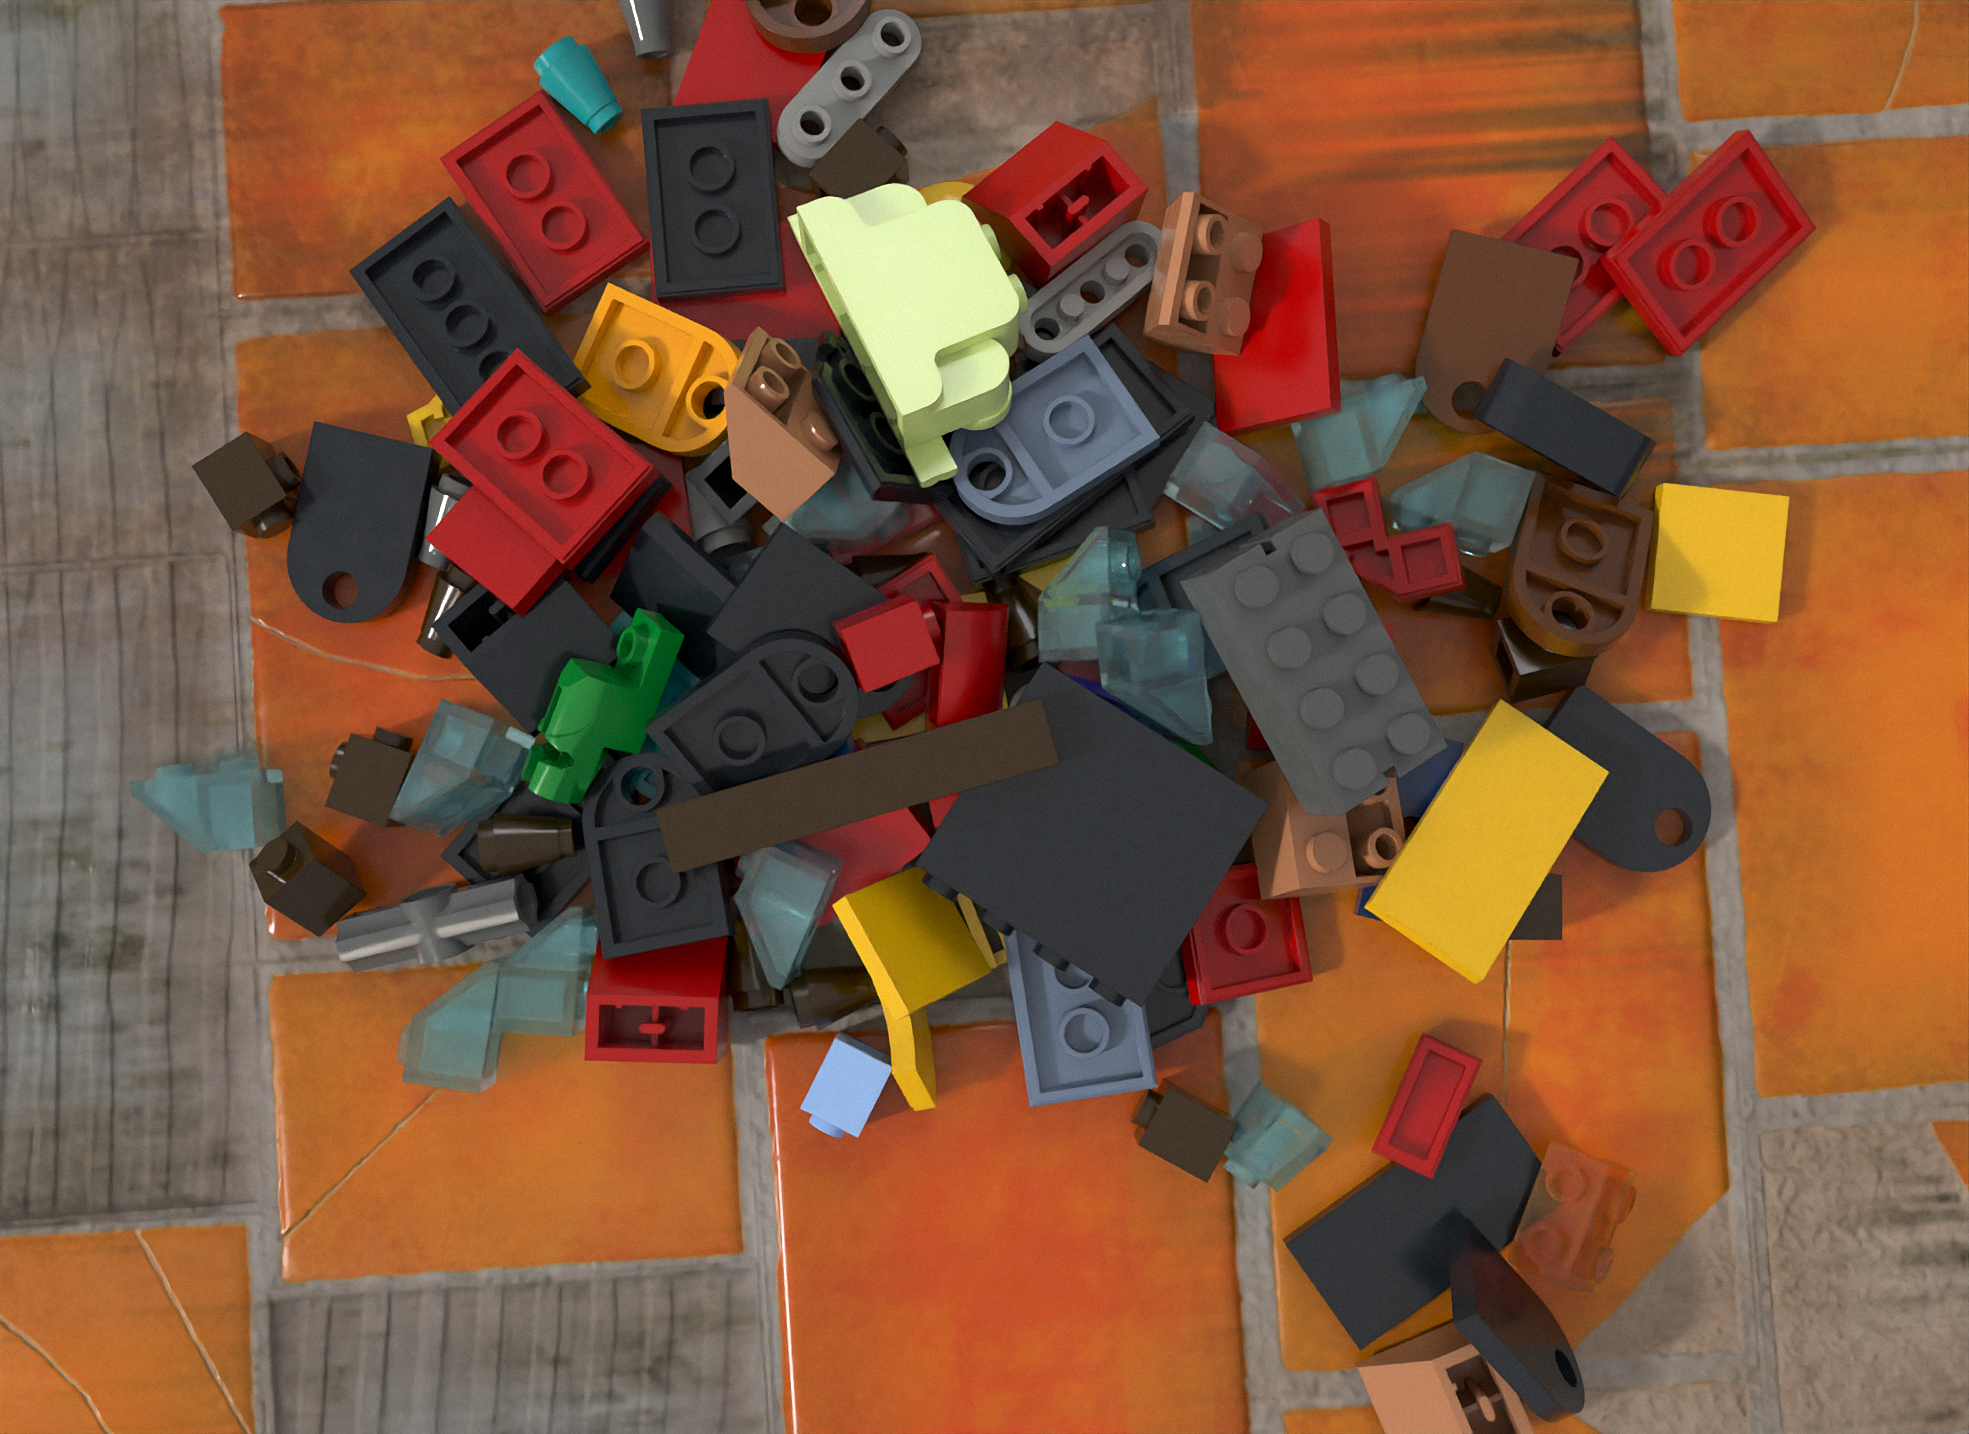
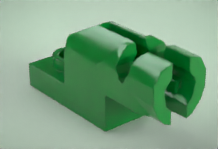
M637 608L631 626L627 627L619 638L617 663L615 666L579 658H571L561 672L546 715L541 719L537 728L545 735L548 742L541 745L534 744L530 747L521 773V780L530 781L528 789L536 795L568 804L584 802L589 786L607 758V748L634 754L640 753L647 732L644 730L647 720L653 717L685 636L660 613Z

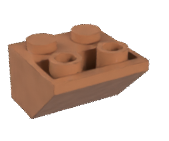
M1183 192L1165 211L1142 337L1176 352L1239 356L1243 335L1247 331L1250 322L1249 303L1255 272L1262 260L1263 248L1261 240L1264 229L1196 192Z
M758 326L750 334L724 390L732 479L784 522L836 474L843 448L812 395V373L801 364L798 354L788 343L779 338H772Z
M1276 760L1242 774L1244 788L1270 803L1251 833L1261 900L1313 896L1377 886L1389 867L1392 866L1406 842L1396 778L1386 777L1389 783L1388 786L1343 815L1330 816L1305 814Z
M1453 1322L1355 1363L1385 1434H1534L1518 1394L1454 1326Z

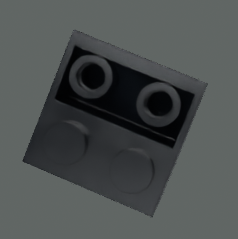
M562 574L557 577L523 617L479 583L430 625L473 676L534 738L541 733L537 729L538 725L546 715L561 672L571 658L586 659L615 666L617 663L618 636Z

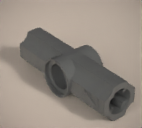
M522 873L460 888L454 882L439 884L412 893L402 898L399 903L346 915L337 921L338 934L335 944L341 962L348 964L354 973L417 958L420 964L434 963L468 951L477 943L502 939L510 935L531 931L538 925L537 908L539 903L533 884L529 883Z

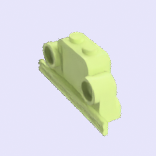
M899 183L882 185L845 200L839 197L828 196L796 207L797 214L787 217L788 224L922 488L929 487L939 480L953 477L958 473V468L942 435L959 428L967 430L988 429L997 425L1006 417L1012 403L1009 357L1014 354L1018 347L1019 315L1027 312L1029 309L1028 299L1020 279L1015 274L1007 276L1000 263L1001 252L992 228L988 224L980 226L972 210L962 202L942 200L927 206L925 199L916 189Z

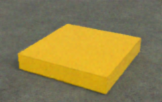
M1670 483L1657 485L1655 489L1653 510L1655 514L1651 530L1644 610L1764 624L1778 622L1790 496Z
M918 866L848 894L832 905L895 1022L976 982L992 972L954 902L926 886L921 881L926 871Z

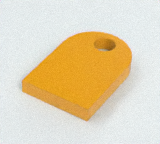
M608 282L573 360L592 386L577 399L600 420L657 448L684 457L706 455L714 452L728 438L725 407L717 417L707 420L703 412L704 400L707 394L717 387H723L725 390L742 352L729 339L713 330Z

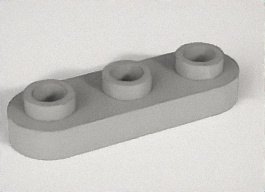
M882 9L869 15L859 31L842 44L784 108L777 125L776 140L780 151L789 161L801 167H814L859 118L865 121L908 74L919 56L922 44L920 31L909 16L893 9ZM881 34H894L898 37L901 45L892 47L885 44ZM844 76L856 78L861 85V89L851 91L845 88L841 78ZM804 120H812L820 126L822 133L819 135H809L802 130L800 123Z
M1143 221L1124 223L1028 299V311L1019 315L1018 349L1027 358L1043 363L1087 334L1092 337L1147 292L1152 285L1162 231L1156 226ZM1133 256L1138 258L1142 262L1143 267L1130 265L1125 257ZM1080 293H1093L1097 296L1099 303L1092 304L1086 302ZM1035 329H1048L1052 332L1055 339L1043 340L1037 336Z

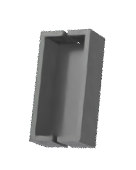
M1321 508L1285 518L1240 545L1239 550L1226 553L1179 581L1305 814L1341 816L1388 786L1389 783L1386 777L1400 778L1448 747Z

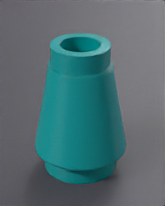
M569 35L548 47L535 61L533 68L541 77L538 83L539 86L586 127H589L596 136L611 129L624 116L625 111L618 104L617 98L587 44L579 45L573 36Z

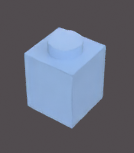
M840 1030L800 1109L812 1114L809 1123L820 1131L836 1138L842 1139L846 1132L858 1138L892 1071L891 1056Z

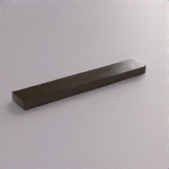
M1040 698L659 808L655 811L672 873L678 874L1061 763L1044 704Z

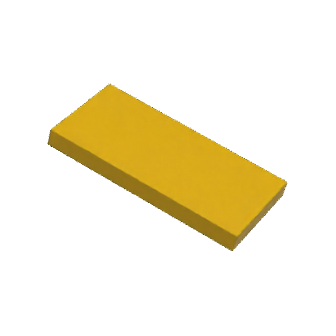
M1500 699L1490 709L1364 908L1472 983L1477 984L1483 981L1609 772Z

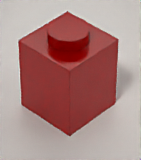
M907 594L900 595L832 623L842 651L854 669L858 687L865 693L940 663L934 644L942 642L943 638L936 617L928 604L919 607L917 600Z

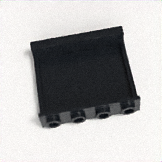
M1043 661L1016 705L1042 699L1061 764L961 792L915 865L926 871L921 881L938 894L954 902L959 893L982 906L977 917L995 930L1010 937L1016 928L1037 941L1032 951L1044 961L1063 972H1066L1072 963L1091 975L1093 979L1088 987L1104 999L1118 1007H1122L1126 999H1129L1142 1008L1270 803Z

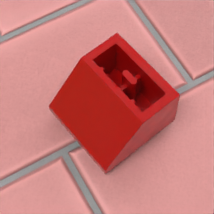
M1055 121L964 194L961 202L972 210L981 225L988 224L992 228L998 244L1040 290L1119 226L1136 220L1149 188L1106 140Z
M599 934L586 996L584 1061L717 1064L727 1054L729 997H726L731 936L604 960Z

